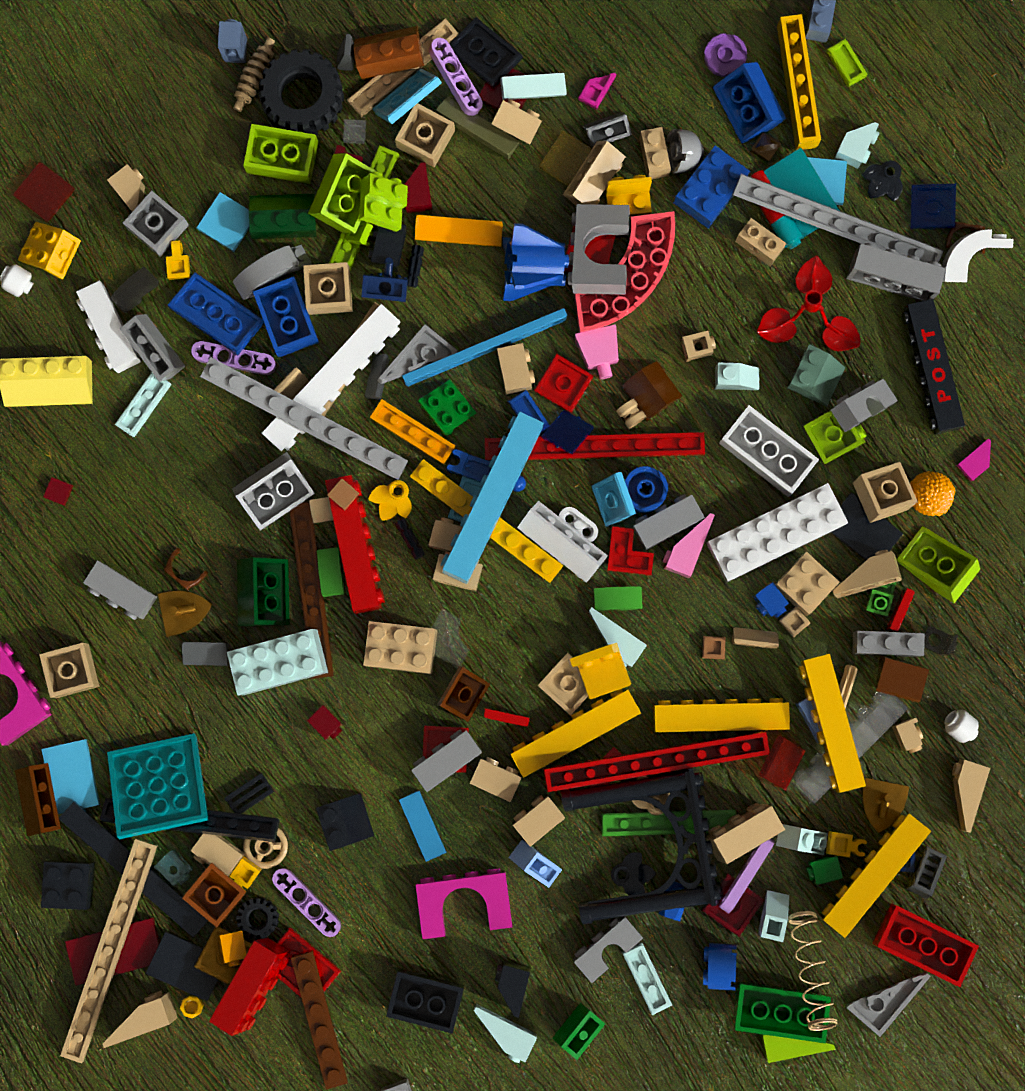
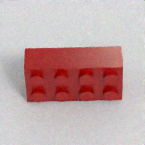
M892 903L872 943L958 987H961L979 948L978 945Z
M270 938L255 940L209 1022L231 1036L250 1030L256 1020L254 1015L266 1003L267 998L265 996L268 990L271 991L278 981V978H276L278 972L286 967L289 961L287 956L290 951Z

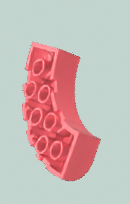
M674 211L631 217L629 244L618 264L626 265V295L574 293L579 333L608 326L622 319L641 305L653 292L661 280L672 254L675 238Z

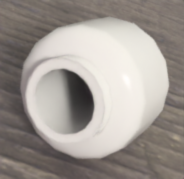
M13 264L11 267L7 265L0 276L1 288L16 297L21 296L23 292L28 294L34 284L30 281L32 274L17 264Z
M954 710L946 717L944 722L945 731L958 742L965 743L977 737L978 721L965 710Z

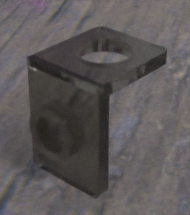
M929 626L925 632L924 648L941 656H947L956 649L958 635H949ZM931 634H938L941 638L940 644L936 647L931 646L928 642Z

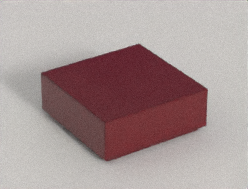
M51 477L43 497L65 506L73 485Z

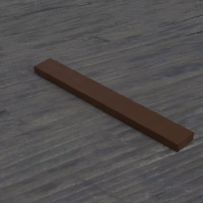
M303 502L290 510L305 631L310 629L318 630L328 673L311 677L312 679L334 676L325 602L321 593L315 526L309 502Z

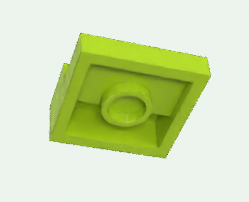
M371 172L361 179L359 220L396 232L399 231L402 225V209L407 206L408 186L401 184L402 181L398 178H384L381 172Z
M831 411L804 425L824 464L866 443L864 438L867 435L861 425L844 432Z

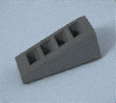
M351 34L345 35L337 51L336 68L338 70L352 71L354 69L355 55Z
M926 846L915 868V872L912 874L907 890L925 899L932 897L947 856ZM928 856L937 860L938 863L935 864L927 860ZM926 865V866H928V867L934 869V871L931 872V871L925 869L924 866ZM921 874L929 877L930 880L921 877Z

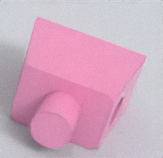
M616 324L575 334V343L587 370L597 369L600 379L612 377L610 365L618 363Z

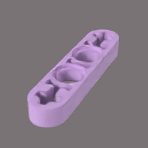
M443 38L434 39L429 47V54L459 106L469 116L478 114L482 108V99L447 40ZM435 48H443L444 50L441 52L440 50L437 51ZM445 64H453L456 69L455 72L447 71ZM456 82H463L466 85V90H459L456 87ZM469 102H470L471 104H472V103H475L476 106H475V107H473V106H470V107H469V106H468V103H469Z
M204 341L196 342L191 349L193 357L201 363L207 364L211 357L209 354H203L200 357L197 353V350H201L204 347L207 352H212V348H215L213 358L219 361L217 355L220 351H228V360L221 363L236 370L270 375L276 369L274 358L265 353L243 349L237 356L223 345ZM242 355H248L251 358L247 366L239 364V358ZM255 357H257L256 360L262 363L268 359V362L272 364L271 367H267L264 370L262 365L255 364Z
M769 839L755 847L720 902L719 907L728 914L733 910L775 843L773 839Z
M287 868L278 869L272 878L275 887L323 935L333 937L338 934L341 929L340 920L292 871ZM279 873L282 875L286 873L288 875L286 879L290 884L293 881L297 883L291 887L289 892L285 890L289 887L285 882L281 884L278 882L280 879ZM296 888H301L305 892V897L301 901H297L293 897V891ZM311 904L320 906L321 913L319 916L314 917L309 914L308 909ZM326 912L329 916L325 919L328 922L334 921L336 923L334 926L336 931H326L327 924L324 921L319 924L317 920L321 919Z

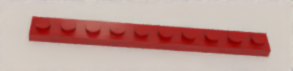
M704 432L538 437L528 460L705 455ZM485 438V460L491 461L494 455H499L501 448H498L502 438Z

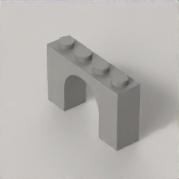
M577 204L576 213H572V226H575V232H571V245L574 246V252H570L569 265H573L572 272H568V285H572V290L575 294L626 295V265L595 263L586 256L585 249L592 239L601 235H629V205Z

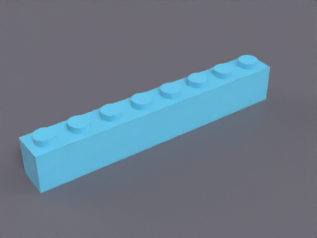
M519 412L517 417H512L508 428L511 430L507 437H502L498 448H501L498 456H493L489 467L492 469L489 475H484L479 487L482 488L479 496L474 495L470 503V507L473 508L469 515H464L460 524L463 528L459 535L455 534L450 544L453 549L450 555L445 554L441 562L443 574L465 584L468 583L543 429V422L522 412Z

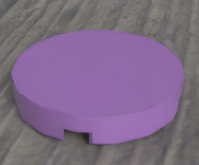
M724 33L714 36L707 43L704 52V62L707 68L713 74L721 77L728 76L745 63L747 59V48L744 42L733 34L726 35Z

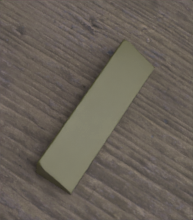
M448 96L436 109L437 114L454 122L456 128L508 160L520 143L519 140L495 127L479 115L469 116L465 114L458 102Z

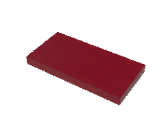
M154 917L131 923L114 975L150 965L160 944ZM103 931L65 941L75 986L86 983Z

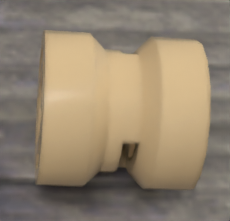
M634 399L626 402L616 410L617 414L624 418L628 429L636 426L646 418L644 412L637 408L638 404Z

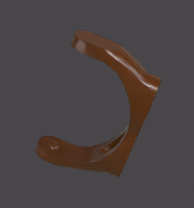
M953 222V226L946 238L945 248L950 247L951 237L955 231L970 229L975 232L985 230V226ZM986 248L981 249L980 253L985 254Z
M176 548L170 555L163 570L188 591L190 588L201 583L208 575V572L204 571L194 581H184L177 578L173 572L172 562L181 549Z

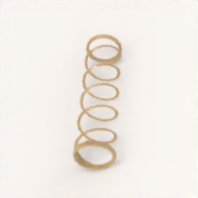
M801 911L791 914L788 917V922L798 925L792 930L791 937L798 942L807 943L798 948L794 955L800 962L810 964L800 971L799 979L805 983L814 984V986L803 993L802 998L809 1004L819 1006L808 1013L806 1020L809 1023L807 1026L812 1031L827 1030L838 1024L836 1019L820 1018L813 1021L808 1019L812 1012L834 1003H813L807 1001L804 997L811 989L829 984L830 982H808L801 978V973L805 969L826 962H809L797 957V952L803 947L821 942V940L802 941L794 938L793 932L804 924L818 921L816 920L817 914L815 912ZM803 915L813 916L811 918L804 920H791L795 917ZM825 1022H833V1023L828 1024V1025L819 1024V1023H825Z

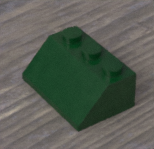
M315 194L249 196V231L251 239L317 237L316 218L308 214Z
M252 557L237 560L238 626L290 625L288 559Z

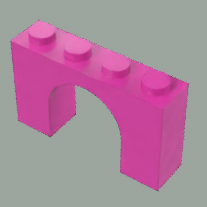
M0 642V674L6 675L13 680L18 690V700L15 708L8 715L0 719V743L2 746H6L52 714L49 711L51 706L44 697L40 698L36 692L39 689L32 679L28 680L24 674L26 672L24 666L13 658L12 654L14 652L7 643Z
M500 868L488 869L487 874L478 875V871L466 872L465 877L456 878V874L443 875V880L434 881L433 877L421 878V883H416L422 939L444 937L446 935L443 903L448 894L459 888H471L482 895L487 905L490 930L512 927L506 872H501Z

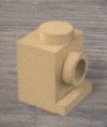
M708 331L684 336L681 340L686 362L710 356L714 352L713 349H716L714 337L709 336ZM700 344L703 349L698 351L695 349V345Z
M910 718L891 726L902 751L909 750V753H914L922 749L921 739H923L920 728L914 725V723L918 722L917 718Z

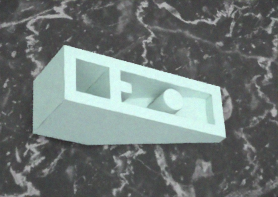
M591 607L588 613L606 645L617 643L625 667L632 668L647 645Z
M476 1004L474 1012L503 1051L508 1054L507 1058L517 1063L520 1060L526 1062L537 1039V1034Z

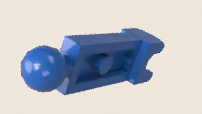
M453 449V456L458 458L460 463L456 466L448 465L446 470L450 473L481 482L483 476H488L492 468L489 467L490 461ZM521 475L514 486V492H520L526 487V480Z

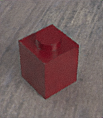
M322 705L307 720L325 740H328L330 737L334 740L343 731L340 728L343 723L326 705Z

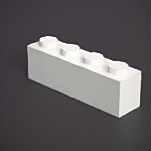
M98 281L77 291L76 293L79 297L76 300L81 311H86L88 318L85 320L90 330H95L98 336L95 338V341L100 350L104 349L107 355L104 357V360L109 369L113 368L117 373H120L141 363L137 351L120 330L124 325L105 285Z
M540 501L529 510L517 527L525 536L530 537L543 550L550 553L559 563L565 565L586 583L608 556Z

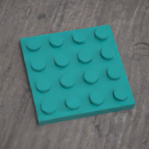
M195 733L107 752L118 839L208 820L198 742Z

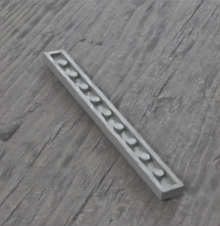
M740 173L732 193L739 198L858 243H872L878 249H892L897 251L899 255L906 257L907 255L916 256L920 259L919 261L926 263L929 261L938 263L943 253V250L742 173Z
M210 357L200 376L396 480H399L408 460L212 357Z

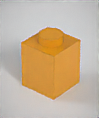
M238 931L220 935L218 942L222 964L228 963L229 967L241 965L242 960L247 955L243 932Z

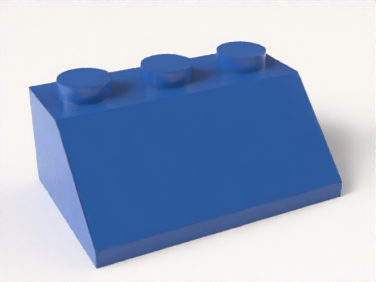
M758 62L743 63L713 86L741 143L756 138L763 132L766 133L787 119Z

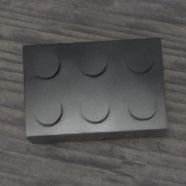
M399 968L386 1017L453 1034L464 985Z

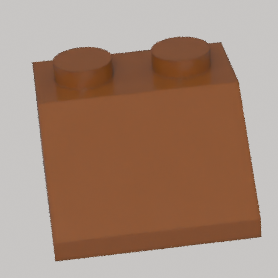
M211 863L182 899L215 927H218L229 916L247 891L214 863Z

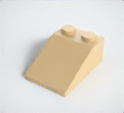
M157 991L145 997V1002L139 1005L103 1043V1047L106 1048L167 1026L178 1017L170 993L162 994V991Z

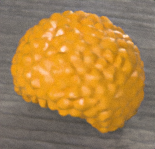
M934 471L923 472L915 476L910 482L918 501L913 508L919 513L927 516H941L952 506L955 487L950 479L942 473H935Z

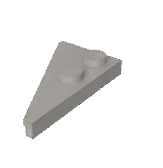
M425 324L377 381L380 384H384L457 353V350Z
M924 971L848 1003L845 1007L881 1037L931 976Z

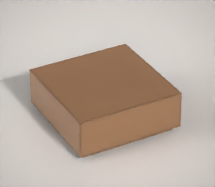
M341 479L327 496L342 509L346 510L359 495V492L345 480Z
M703 636L702 659L724 660L726 637Z

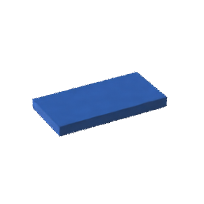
M195 272L168 304L171 310L237 356L264 324L262 318Z

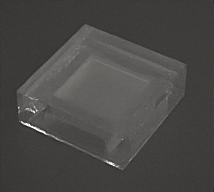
M344 119L343 142L365 144L366 120Z

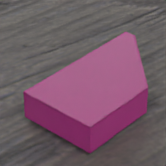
M610 73L607 76L589 79L578 100L597 110L615 80L616 74Z
M989 438L957 465L971 482L989 468L991 440Z

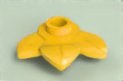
M401 480L392 481L388 486L379 485L369 496V501L380 504L379 515L382 521L392 519L397 513L407 518L412 509V503L408 498L409 488ZM396 488L402 489V493L400 495L394 494V490Z

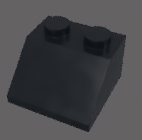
M361 793L316 808L329 851L375 836Z
M504 960L503 965L498 964L495 981H498V989L515 1017L519 1018L530 975V967Z

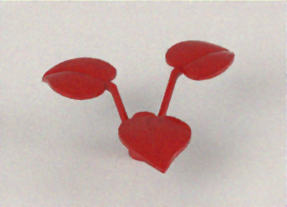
M814 256L808 260L797 273L795 279L796 287L799 292L806 293L804 303L797 313L790 318L789 312L783 308L770 309L762 317L757 329L758 335L767 341L775 343L786 342L796 334L797 328L793 322L803 310L811 313L820 311L823 322L828 327L823 331L822 335L826 347L833 351H846L858 348L861 344L857 328L846 317L836 316L832 319L831 324L828 323L824 307L821 304L823 300L822 294L826 293L832 286V275L819 256Z

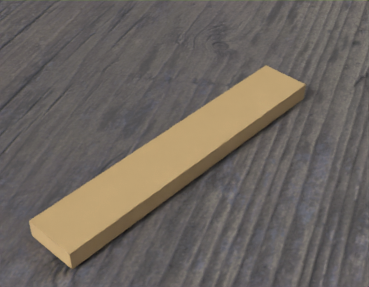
M446 18L420 39L424 66L432 60L429 54V47L434 39L443 38L450 44L459 35ZM438 47L435 48L437 51H438V50H440V51H443V50H444L443 48H438ZM423 66L375 76L349 97L347 102L362 118Z

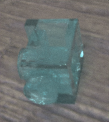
M175 850L167 853L154 866L173 886L178 883L180 885L185 883L190 878L188 873L192 870L189 864ZM171 866L177 867L176 874L170 872Z

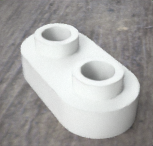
M566 507L560 512L559 517L582 536H584L582 533L584 529L591 531L590 536H584L587 540L593 542L598 535L597 526L577 509ZM571 515L574 520L568 523L565 517Z

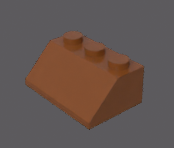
M417 26L354 40L353 49L356 67L361 79L424 66Z

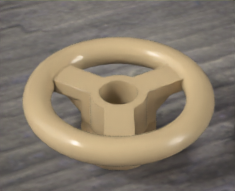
M278 828L277 836L280 842L272 843L257 840L255 843V851L257 853L255 858L250 851L251 839H244L243 850L246 858L262 869H269L280 864L285 858L288 849L287 838L283 831ZM263 842H266L269 846L266 851L261 848ZM272 850H280L279 855L274 860L261 862L263 857L269 855Z

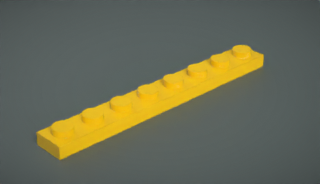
M423 459L410 477L460 516L469 515L473 508L470 507L473 496ZM499 517L490 538L548 583H551L563 565Z

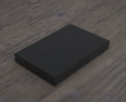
M477 17L450 43L458 60L493 89L500 82V78L505 77L523 58L520 52Z
M852 492L840 505L848 523L830 532L865 561L870 557L876 556L875 553L878 551L888 550L889 552L904 534L885 518L870 523L860 499Z
M165 931L146 971L147 975L206 1001L209 1000L218 980L194 967L204 949L203 947Z

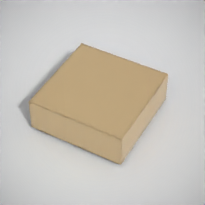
M796 606L779 620L793 638L810 624V621Z

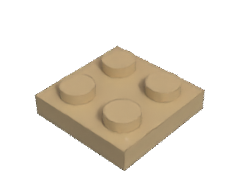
M567 653L539 683L538 687L571 716L588 697L578 666L572 667L570 658L573 657Z

